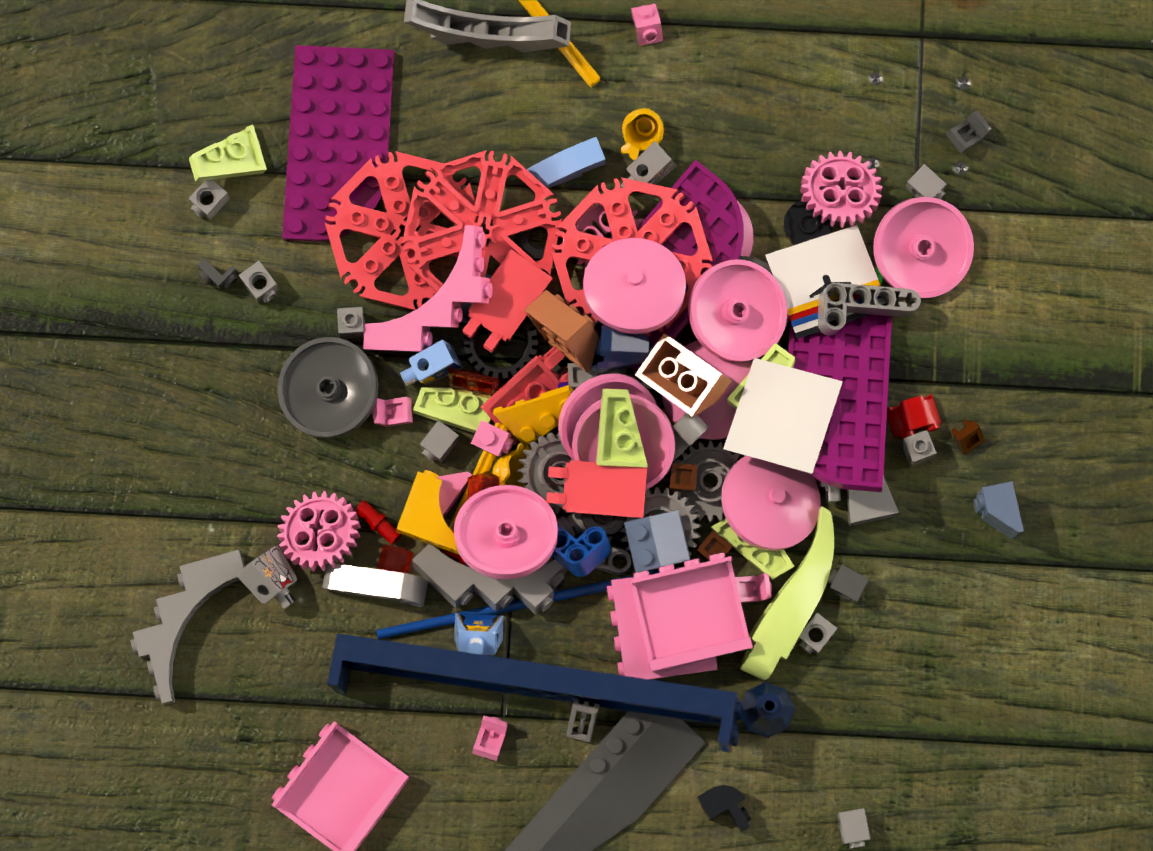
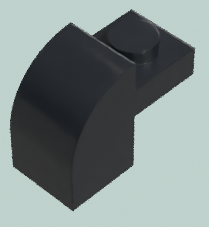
M720 785L697 796V800L709 820L728 811L740 833L750 827L748 822L752 819L744 806L742 808L738 806L746 797L738 789L727 785Z

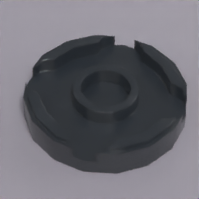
M802 200L795 202L784 216L783 229L787 239L793 245L830 234L833 231V227L830 224L831 220L827 219L824 223H821L822 216L813 217L814 209L806 210L808 202H802Z

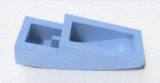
M594 137L552 155L527 170L548 189L580 177L586 171L605 165V157L597 137Z

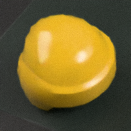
M641 108L627 114L622 126L625 145L621 147V153H629V157L632 160H636L639 151H645L654 141L657 144L661 142L664 126L657 113L651 109Z
M519 443L516 450L495 461L491 473L494 486H525L524 483L518 482L523 477V474L517 472V469L524 467L519 462V459L526 457L523 450H531L529 446L524 447L522 443Z

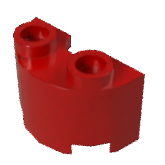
M932 394L924 398L923 395L899 402L900 405L887 408V419L894 438L901 437V440L915 435V431L921 429L927 430L928 433L940 429L939 425L942 424Z

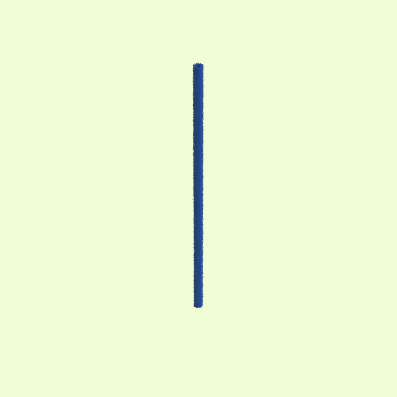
M659 569L649 571V575L660 573ZM634 575L625 576V577L616 578V579L630 578V577H634ZM611 580L555 591L553 600L557 602L607 591V586L611 585ZM518 599L513 600L504 609L501 607L497 612L490 606L457 613L497 615L528 607ZM455 613L376 630L377 637L380 640L455 624Z

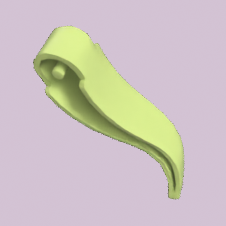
M822 506L819 508L814 537L806 556L769 603L751 630L749 637L753 648L746 650L740 663V670L762 680L768 679L779 659L786 660L810 619L827 585L833 561L834 527L830 510Z

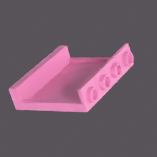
M724 553L709 556L710 561L700 563L699 558L684 562L685 567L675 569L674 564L660 567V573L649 575V570L634 573V579L629 580L650 671L753 648L747 631L731 556L725 557Z
M634 577L611 580V585L607 586L608 600L614 601L615 611H610L612 627L617 626L618 636L614 637L616 652H621L622 662H617L619 675L655 679L718 670L716 656L650 671L629 582Z
M334 721L332 725L327 723L319 734L321 739L317 745L314 746L312 744L303 755L306 759L300 767L296 765L288 775L290 781L284 788L280 786L274 793L272 799L275 801L272 803V806L331 850L356 851L410 778Z

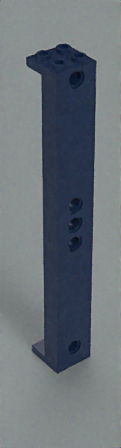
M338 633L336 635L327 682L337 694L347 695L351 670L569 703L580 699L579 704L583 705L584 701L590 702L589 706L599 704V707L721 725L718 742L722 744L721 750L732 753V747H737L739 731L736 721H741L743 714L742 701L738 699L736 692Z

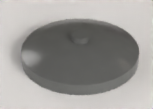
M335 337L317 338L297 348L284 363L278 380V399L287 419L302 432L317 438H337L357 429L371 414L378 395V377L370 358L353 343Z

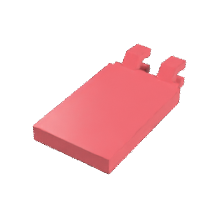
M510 250L490 279L493 293L492 297L489 298V304H472L468 310V316L471 319L463 329V334L471 339L482 325L492 332L483 345V348L492 353L501 340H511L527 317L524 309L546 290L553 278L513 250Z
M556 347L551 348L543 357L541 355L539 357L535 356L480 407L494 423H501L493 414L494 408L501 406L506 408L515 405L516 401L523 399L528 401L537 398L542 393L557 389L559 382H568V366L559 375L553 369L565 356ZM512 434L511 439L515 445L519 440Z
M570 460V463H566V467L549 466L548 477L565 478L564 493L547 492L546 503L563 504V509H566V512L643 518L647 467L597 465L596 462Z

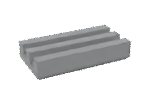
M578 699L572 705L566 736L591 742L599 704H594V707H590V702L584 701L583 705L579 704L580 699ZM580 711L582 714L578 732H573L576 713ZM587 713L592 714L588 733L584 735L583 729Z

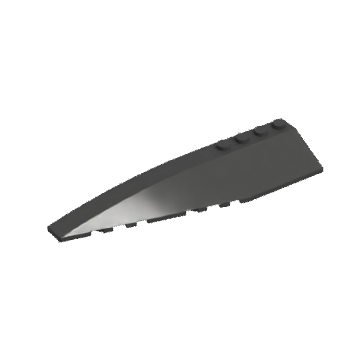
M628 711L505 851H593L637 821L705 742L682 719Z

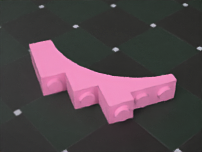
M465 225L463 243L456 265L447 281L430 300L417 310L401 318L383 323L364 324L363 349L421 352L432 345L433 336L430 332V327L459 328V323L462 321L463 316L460 303L489 304L493 287L490 283V278L480 277L481 272L484 270V259L481 257L482 247L485 245L483 227Z

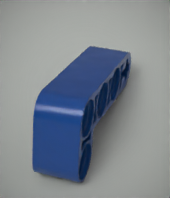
M557 524V544L551 557L572 574L578 577L588 575L611 553V544L603 528L591 527L578 539H575Z

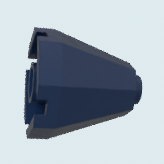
M598 320L594 329L599 330V338L592 363L595 366L592 368L593 373H607L641 365L653 350V344L649 343L648 336L619 332L607 325L605 326Z
M764 682L745 692L742 701V720L749 732L770 738L788 729L795 707L786 689ZM764 704L772 705L773 709L771 711L766 710Z

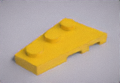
M570 385L542 393L539 397L528 401L523 399L516 401L515 405L506 408L502 406L494 408L493 414L526 447L530 445V442H535L539 436H544L559 425L561 410L574 389Z

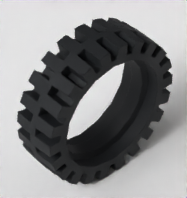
M528 317L525 318L519 327L526 339V349L523 357L516 364L507 368H495L486 364L480 358L477 351V339L485 327L481 325L471 339L466 335L464 338L465 355L472 369L479 376L485 377L492 382L504 383V381H509L538 355L539 340L537 331Z

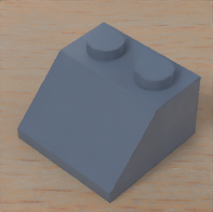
M1013 481L982 487L976 495L977 499H974L976 514H980L984 522L1010 539H1017L1024 530Z
M679 510L624 522L636 573L691 560Z

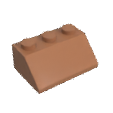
M545 290L524 311L545 342L552 347L558 348L566 358L588 373L592 367L599 338L593 329L596 326L595 323L586 314L581 316V313L574 305L570 304L568 306L559 294L554 296Z
M665 333L635 374V376L692 417H695L716 403L732 381Z

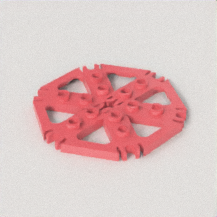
M482 151L431 167V170L437 174V177L432 172L427 171L425 174L430 178L431 182L428 185H424L421 181L417 182V186L424 190V192H420L414 186L402 244L410 241L413 244L405 245L403 251H414L415 256L407 259V263L413 264L418 261L419 264L409 268L436 292L443 286V283L430 273L428 269L429 263L460 252L465 225L480 227L484 218L486 219L485 229L489 231V234H485V245L482 247L481 257L484 259V270L481 272L480 277L486 276L490 256L500 265L510 250H513L550 276L553 264L551 251L555 252L552 244L557 245L558 237L555 236V231H560V229H557V226L562 221V218L557 221H551V218H558L561 212L552 213L549 210V206L557 203V200L549 199L546 202L545 199L554 196V194L512 156H510V163L507 166L505 165L507 154H503L502 161L495 162L493 160L494 151H490L488 161H485L486 151ZM469 167H477L481 171L474 206L447 182L449 174ZM508 176H517L534 191V201L499 212ZM425 202L432 203L456 226L425 236L418 235L416 224L420 206ZM537 227L545 228L548 232L543 258L539 261H534L508 236Z
M395 151L397 162H394L393 154L388 152V163H382L377 155L375 156L377 166L375 168L371 158L331 198V201H337L340 205L329 203L328 207L335 209L337 214L334 217L326 216L325 220L335 223V225L325 223L340 279L347 273H350L345 278L344 284L347 285L352 280L358 283V286L353 291L354 294L359 293L363 287L365 290L359 295L361 298L415 311L413 301H417V307L420 308L423 299L430 300L437 292L409 268L419 264L418 261L413 264L407 263V259L415 256L413 250L403 251L405 245L413 244V242H406L401 246L402 236L396 241L401 233L399 227H406L407 220L404 221V219L408 216L411 204L402 170L406 166H413L434 172L431 170V167L444 163ZM457 171L449 174L447 182L474 206L475 199L470 183L467 187L461 189L467 179L464 177L460 182H455L453 175ZM367 177H375L387 213L354 205L350 202L349 196ZM425 202L420 206L416 229L419 226L421 227L417 231V234L420 236L447 229L431 224L442 212L430 202ZM343 230H349L380 239L357 262L350 263L345 258L339 236ZM460 252L449 256L458 258ZM398 257H400L409 288L408 293L404 296L379 291L374 286V281Z
M616 178L614 179L615 188L608 190L603 182L601 183L602 195L597 185L557 226V229H563L567 232L555 231V236L563 238V242L560 245L552 244V248L555 251L562 252L555 253L551 251L565 301L568 306L577 301L573 305L577 309H584V313L581 316L585 314L587 316L592 315L590 318L596 323L598 319L588 308L583 289L575 290L572 287L566 267L567 260L572 257L590 261L604 246L626 238H642L663 245L683 223H688L693 229L698 251L693 256L672 252L683 268L688 291L685 293L680 310L666 324V329L668 330L688 309L691 291L701 276L702 271L712 267L711 264L703 262L713 263L697 207L691 211L694 206L692 201L686 206H681L680 201L685 197L682 192L674 200L673 197L679 192L677 189L621 178L624 186L621 188L620 182ZM633 192H640L660 197L663 200L662 207L637 231L628 201L629 195ZM601 204L604 207L613 239L579 232L576 229V223L592 205ZM663 327L659 328L660 333L663 332Z

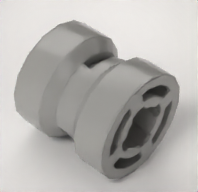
M571 512L569 516H561L556 519L558 525L573 537L578 533L583 534L587 530L583 525L581 513Z

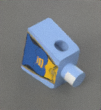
M441 340L409 358L412 367L400 372L407 386L418 380L428 385L463 367L453 346ZM429 364L428 369L425 371L426 365Z
M455 613L454 639L457 651L480 655H495L503 641L504 616Z

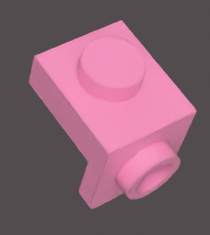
M656 4L631 8L638 44L643 46L662 42V27Z
M401 397L389 400L377 398L371 412L374 424L390 427L413 423L412 398Z
M481 420L471 444L502 457L504 453H509L513 445L512 434Z
M768 573L757 576L735 577L741 604L758 603L771 599L772 584L769 581Z
M484 716L472 754L497 761L506 736L508 723L497 717Z

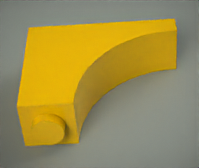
M431 471L417 472L396 532L460 555L455 544L454 533L447 526L440 510L439 491L442 480L438 479V474Z

